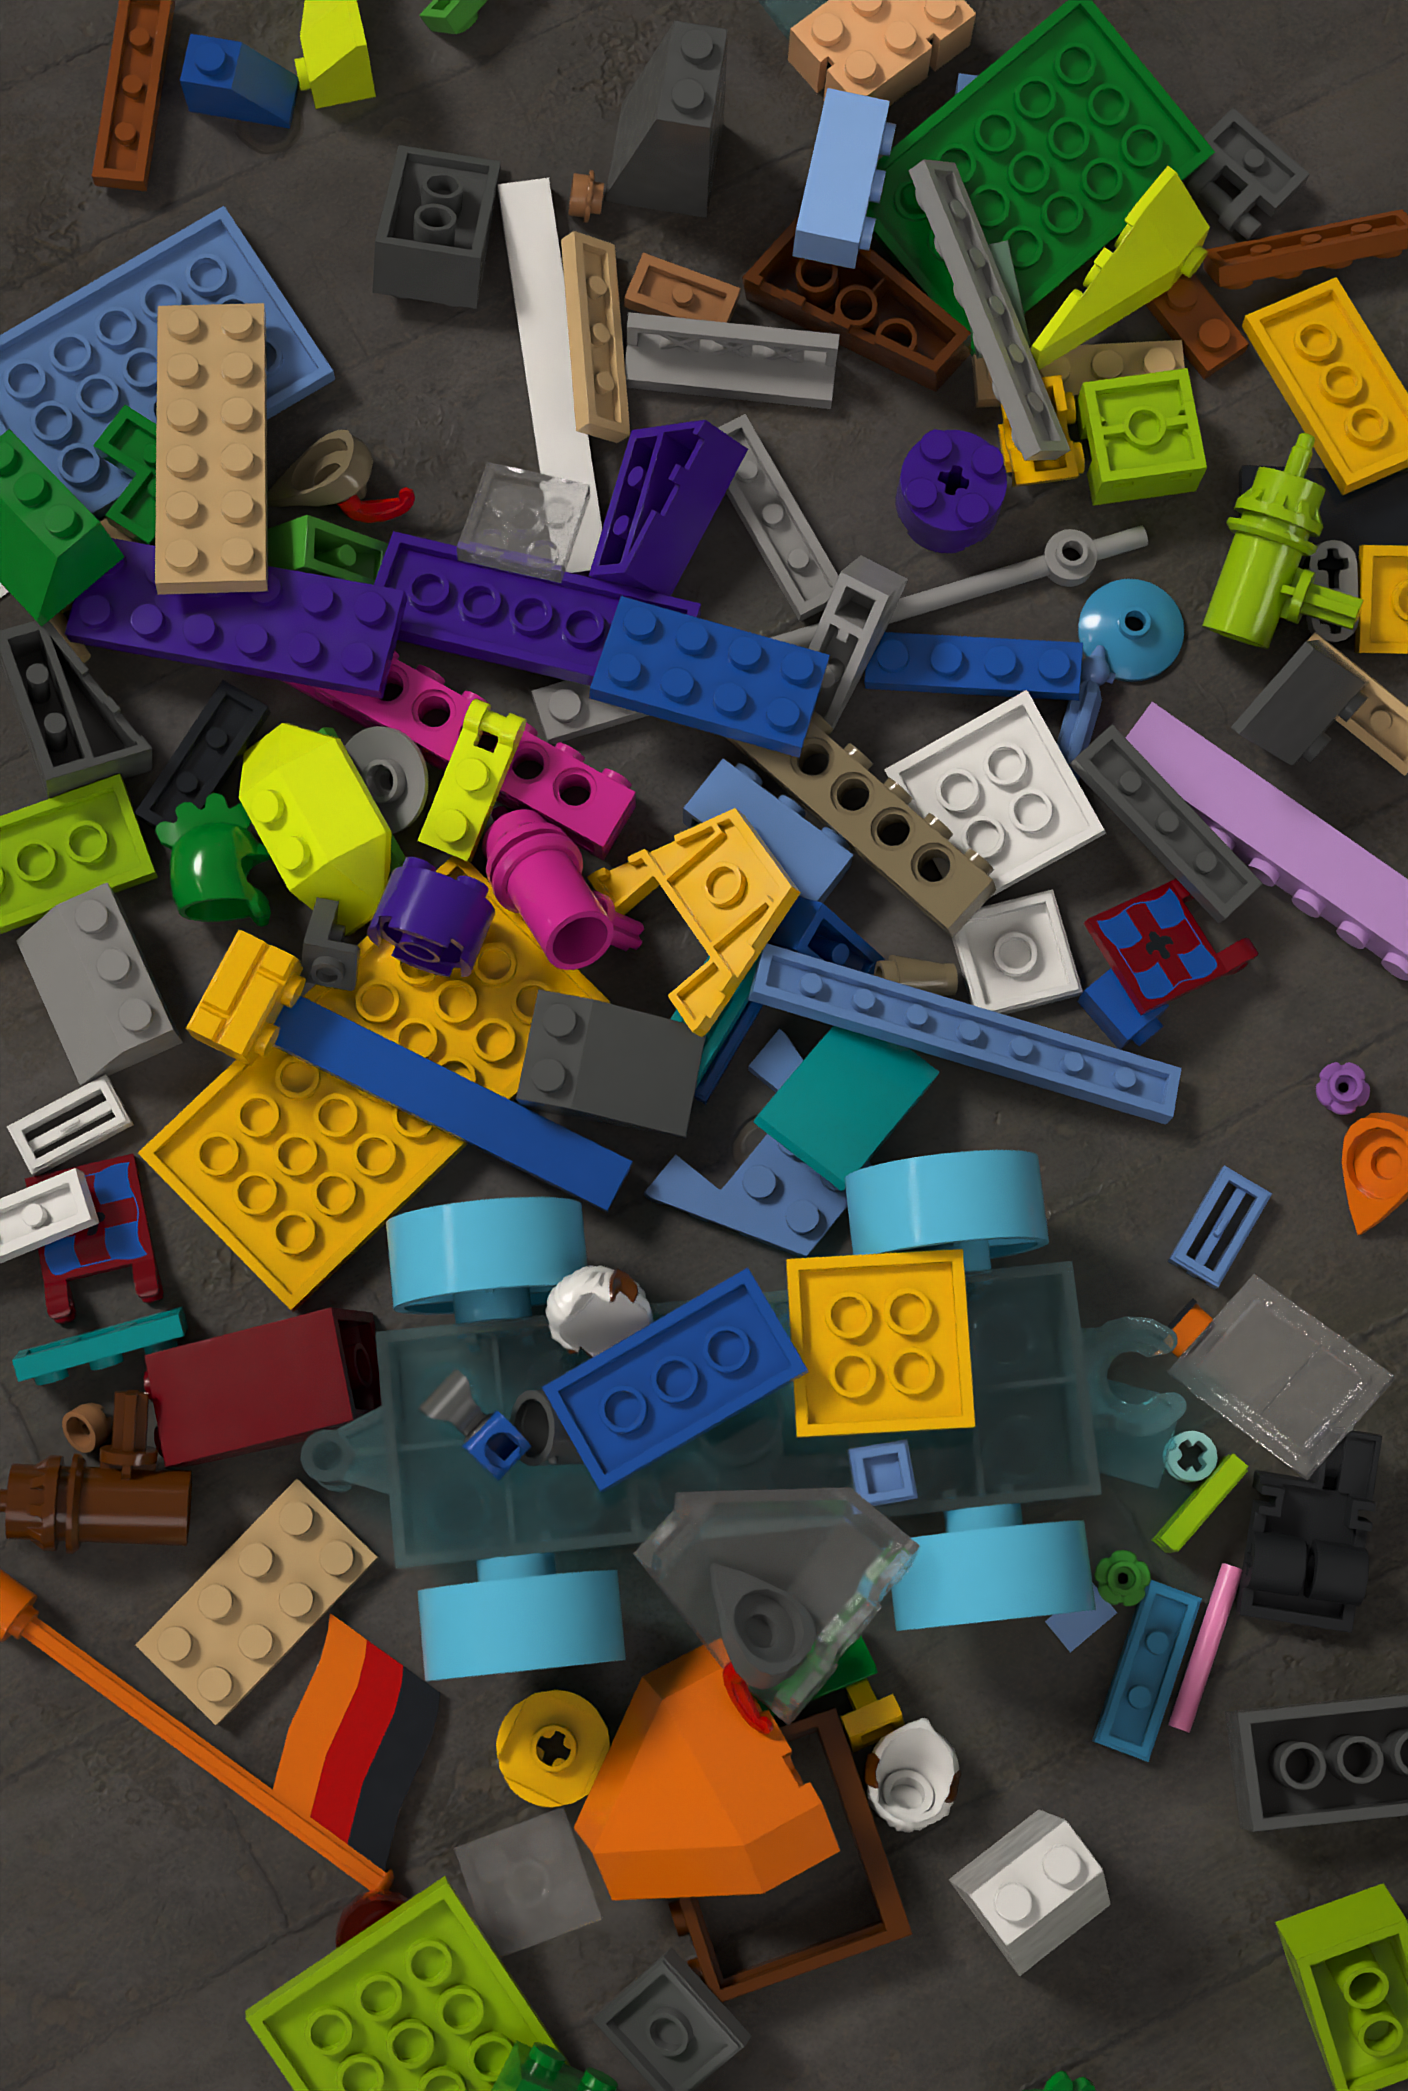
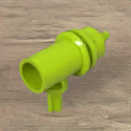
M1307 433L1299 434L1295 446L1291 449L1284 471L1259 467L1252 487L1237 499L1234 509L1242 515L1241 518L1229 517L1226 524L1235 535L1202 624L1203 628L1224 637L1263 649H1269L1280 618L1298 624L1304 614L1350 630L1354 629L1364 599L1314 584L1316 572L1298 568L1302 556L1308 557L1317 551L1318 547L1308 541L1309 536L1319 537L1323 528L1319 508L1326 489L1304 478L1313 455L1314 436Z

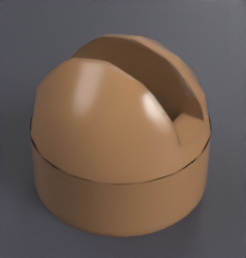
M92 1402L83 1404L64 1415L62 1421L63 1432L68 1442L76 1450L88 1453L109 1439L113 1430L112 1417L107 1418L103 1412L105 1408L102 1405Z

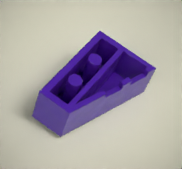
M707 420L631 430L589 577L671 596L748 448Z

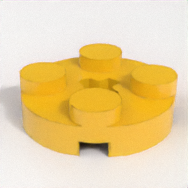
M565 1690L537 1692L516 1704L505 1716L496 1741L499 1768L511 1790L529 1803L549 1808L573 1804L587 1796L610 1748L609 1730L597 1708L580 1695ZM555 1731H558L566 1736L563 1745L571 1750L567 1760L557 1758L552 1765L546 1764L542 1761L545 1751L537 1746L541 1736L551 1738Z

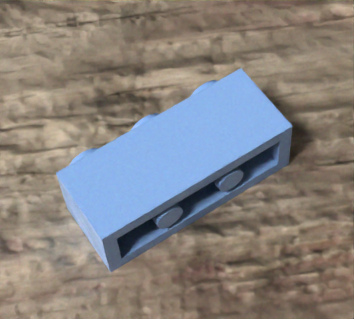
M827 88L797 222L792 256L855 269L859 249L869 251L876 218L867 217L869 202L880 203L886 171L876 169L879 154L890 156L896 124L886 122L890 101Z

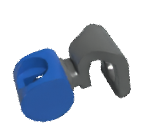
M454 1369L417 1408L425 1417L428 1416L432 1419L451 1422L465 1436L461 1445L462 1448L498 1482L531 1448L530 1443L498 1410H494L493 1413L487 1415L472 1399L468 1379L457 1369Z

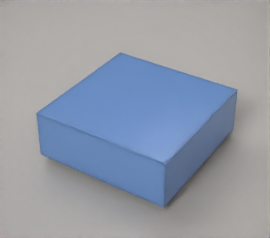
M907 1439L847 1450L858 1509L918 1498Z

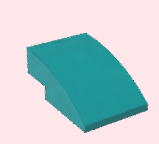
M833 1026L771 1098L753 1123L836 1188L843 1191L845 1189V1177L854 1171L862 1169L887 1141L899 1123L918 1103L940 1072L907 1047Z

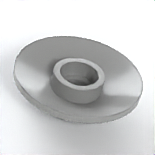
M385 726L364 729L355 734L347 742L345 748L392 834L408 828L422 812L427 799L429 785L427 766L420 749L405 733ZM391 773L393 776V787L390 785L389 781Z

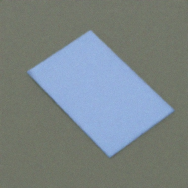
M1094 1584L1093 1592L1096 1610L1053 1614L1045 1621L1069 1652H1072L1117 1614L1111 1604L1103 1600L1099 1595L1098 1589Z

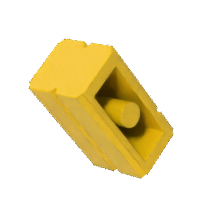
M238 930L186 1027L187 1031L196 1040L252 1066L257 1055L266 1057L273 1048L280 1031V1027L274 1025L283 1006L292 1008L303 991L306 978L300 976L303 967L299 959L273 945L267 944L255 936Z

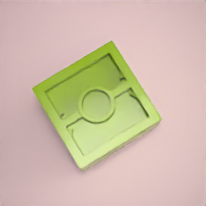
M1188 368L1083 382L1075 404L1076 420L1080 440L1088 439L1092 461L1087 472L1093 506L1194 492L1197 490L1207 469Z

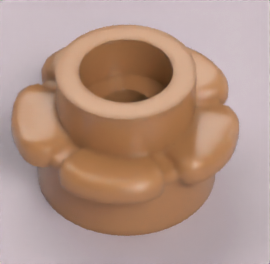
M589 170V175L573 173L568 215L582 217L585 223L589 221L590 213L600 215L604 183L594 181L595 172L593 170Z

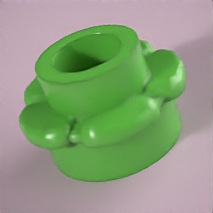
M1127 1550L1114 1551L1110 1558L1101 1559L1096 1566L1094 1574L1095 1580L1098 1581L1099 1595L1103 1600L1112 1605L1123 1603L1124 1606H1133L1138 1604L1145 1597L1144 1589L1151 1581L1150 1570L1146 1563L1139 1562L1136 1554ZM1120 1573L1127 1575V1583L1121 1584L1118 1582L1117 1578Z

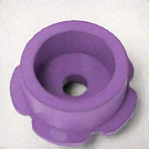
M1334 1062L1324 1067L1320 1072V1081L1316 1085V1095L1320 1103L1333 1113L1338 1115L1352 1114L1357 1106H1363L1368 1101L1370 1086L1368 1083H1365L1366 1075L1364 1071L1356 1064L1347 1062L1344 1065H1340V1063ZM1340 1083H1345L1348 1086L1347 1092L1343 1093L1339 1090L1338 1086Z

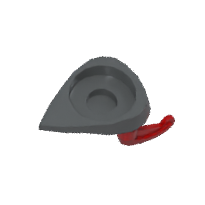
M712 1563L709 1565L712 1592L719 1617L723 1644L730 1658L722 1672L724 1686L732 1703L744 1720L756 1731L762 1734H769L773 1730V1724L766 1716H760L746 1682L750 1686L764 1690L775 1687L793 1676L805 1662L816 1638L815 1622L807 1608L786 1591L740 1570Z

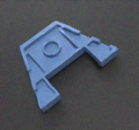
M779 1029L748 1066V1071L774 1092H777L802 1063L803 1059L788 1036ZM768 1134L722 1189H718L675 1154L644 1192V1196L652 1202L660 1205L665 1204L689 1213L692 1217L706 1222L710 1221L739 1232L740 1235L801 1258H807L848 1207L846 1188L840 1191ZM868 1161V1163L863 1168L870 1167L872 1165Z

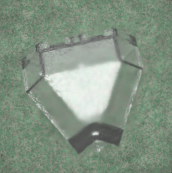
M851 1487L675 1492L673 1511L633 1554L723 1669L730 1661V1658L723 1644L719 1617L712 1592L710 1564L717 1563L737 1569L786 1591L807 1608L815 1622L816 1638L805 1662L790 1678L775 1687L761 1690L750 1686L746 1682L750 1693L789 1726L828 1681L839 1666L837 1664L839 1658L851 1644L858 1640L881 1609L880 1603L884 1596L895 1584L897 1585L914 1564L920 1545Z

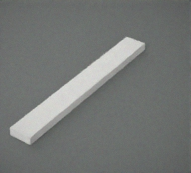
M549 178L498 184L554 569L589 577L602 532V523L589 438L587 434L576 431L564 273Z

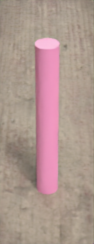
M1225 1563L1221 1565L1168 1723L1171 1727L1187 1733L1191 1731L1240 1584L1242 1569Z

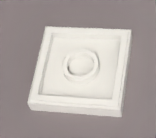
M1053 889L981 907L952 938L971 1005L1006 1015L1077 997L1083 992Z

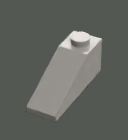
M862 555L840 572L808 648L830 655L814 711L833 730L888 627L908 581L907 578Z

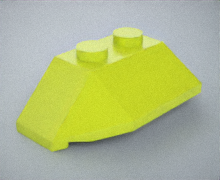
M281 723L245 751L238 798L288 890L312 910L314 909L317 897L339 901L337 924L345 925V936H349L372 920L386 888L390 874L392 832L341 739L300 728L289 723Z

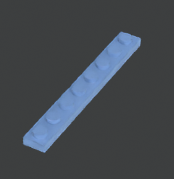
M768 943L758 956L748 998L750 1001L1166 1125L1174 1116L1182 1069L1180 1067Z

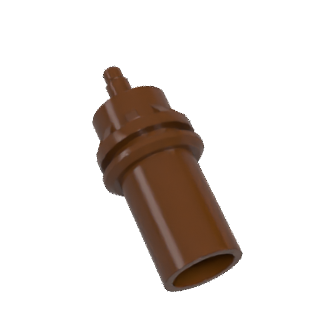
M139 1390L115 1391L112 1445L100 1448V1467L87 1466L85 1458L80 1453L73 1454L71 1466L64 1465V1456L50 1455L37 1464L12 1463L7 1489H0V1512L5 1513L7 1539L30 1540L44 1551H57L59 1541H66L67 1554H74L81 1547L82 1542L187 1546L191 1515L192 1471L156 1469L158 1449L147 1446L149 1392H139Z

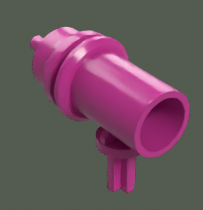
M504 806L494 808L491 813L494 822L486 831L482 841V851L487 860L486 874L488 882L498 902L505 909L519 913L552 965L564 970L580 969L598 960L610 945L627 951L629 947L637 950L641 946L642 940L639 935L645 929L643 924L616 912L614 903L609 896L598 891H591L581 875L583 870L582 854L577 845L569 839L560 827L547 823L542 815L533 810L520 809L508 812Z

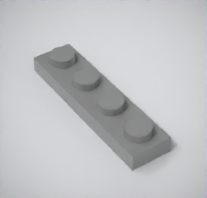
M746 414L718 427V429L748 448L726 494L796 617L801 622L826 608L839 576Z

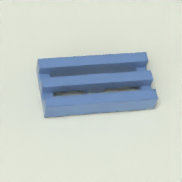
M1224 1165L1218 1172L1167 1261L1176 1267L1180 1266L1187 1270L1186 1273L1194 1278L1198 1277L1204 1280L1206 1285L1214 1290L1217 1289L1272 1193ZM1229 1182L1235 1186V1189L1197 1255L1192 1259L1186 1253L1226 1184ZM1247 1193L1255 1199L1212 1271L1204 1265Z

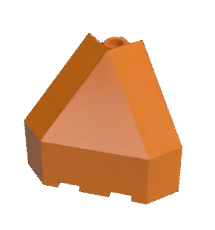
M719 1637L642 1676L575 1823L574 1830L592 1852L611 1900L764 1894L840 1852L824 1806L812 1784L808 1782L804 1785L790 1757L792 1749L769 1709L763 1712L751 1693L760 1716H766L773 1724V1730L769 1734H762L744 1720L732 1703L724 1686L722 1674L730 1658L723 1641Z

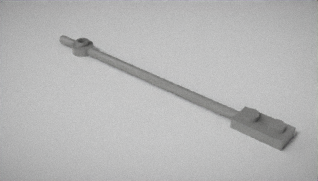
M1141 525L1092 540L1087 534L1079 530H1062L1049 539L1042 556L900 598L889 624L1046 576L1061 586L1073 587L1080 585L1091 576L1098 560L1148 546L1147 533ZM1066 548H1073L1078 551L1080 559L1075 561L1068 560L1063 556L1062 551ZM819 623L770 638L808 649ZM567 680L532 690V698L546 741L550 745L649 715L590 699V686Z

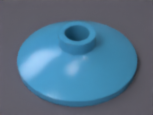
M1121 579L1102 586L1089 597L1079 617L1078 638L1079 642L1083 643V653L1086 657L1092 654L1097 645L1105 647V660L1109 665L1110 672L1115 674L1116 680L1138 682L1154 678L1164 672L1174 662L1183 644L1184 623L1178 606L1164 590L1147 581ZM1128 617L1140 619L1143 623V629L1139 631L1130 630L1125 624V619Z

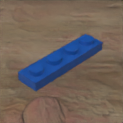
M884 632L865 669L864 683L866 689L1015 697L1027 690L1031 698L1079 701L1083 643Z

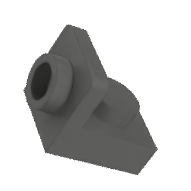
M317 897L303 942V970L301 976L306 978L307 983L353 991L357 982L360 948L356 945L344 943L346 926L337 924L339 901Z

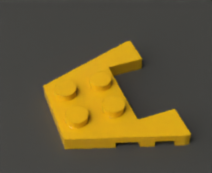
M736 808L674 835L675 841L651 852L643 849L628 856L629 862L611 870L605 867L601 868L587 877L595 890L609 896L614 903L615 911L623 915L627 914L661 885L710 956V959L667 995L690 1030L700 1037L709 1032L801 893L746 816Z

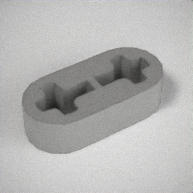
M1337 540L1317 544L1316 553L1306 557L1304 569L1316 572L1314 584L1329 588L1328 573L1324 570H1318L1317 563L1318 560L1327 557V550H1333L1334 559H1343L1344 567L1342 570L1334 573V588L1331 589L1359 598L1357 559L1351 547ZM1306 615L1308 630L1313 635L1314 632H1317L1329 643L1346 640L1354 633L1359 621L1358 617L1353 630L1337 625L1336 634L1330 633L1329 625L1320 624L1319 619Z

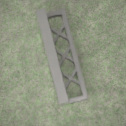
M628 312L625 358L626 386L633 389L831 409L840 334Z

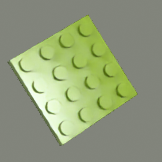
M446 1876L245 2010L247 2022L294 2091H491L517 2040L530 2047L535 2042L546 2044L564 2056ZM566 2059L564 2063L570 2066V2063Z

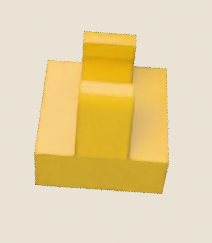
M867 1678L845 1687L853 1711L841 1716V1721L853 1753L878 1742L881 1737L890 1734L904 1725L903 1714L894 1694L877 1700Z

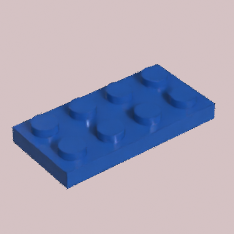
M621 596L590 686L589 698L800 758L830 655Z
M747 1267L543 1386L542 1389L598 1489L603 1493L809 1372Z

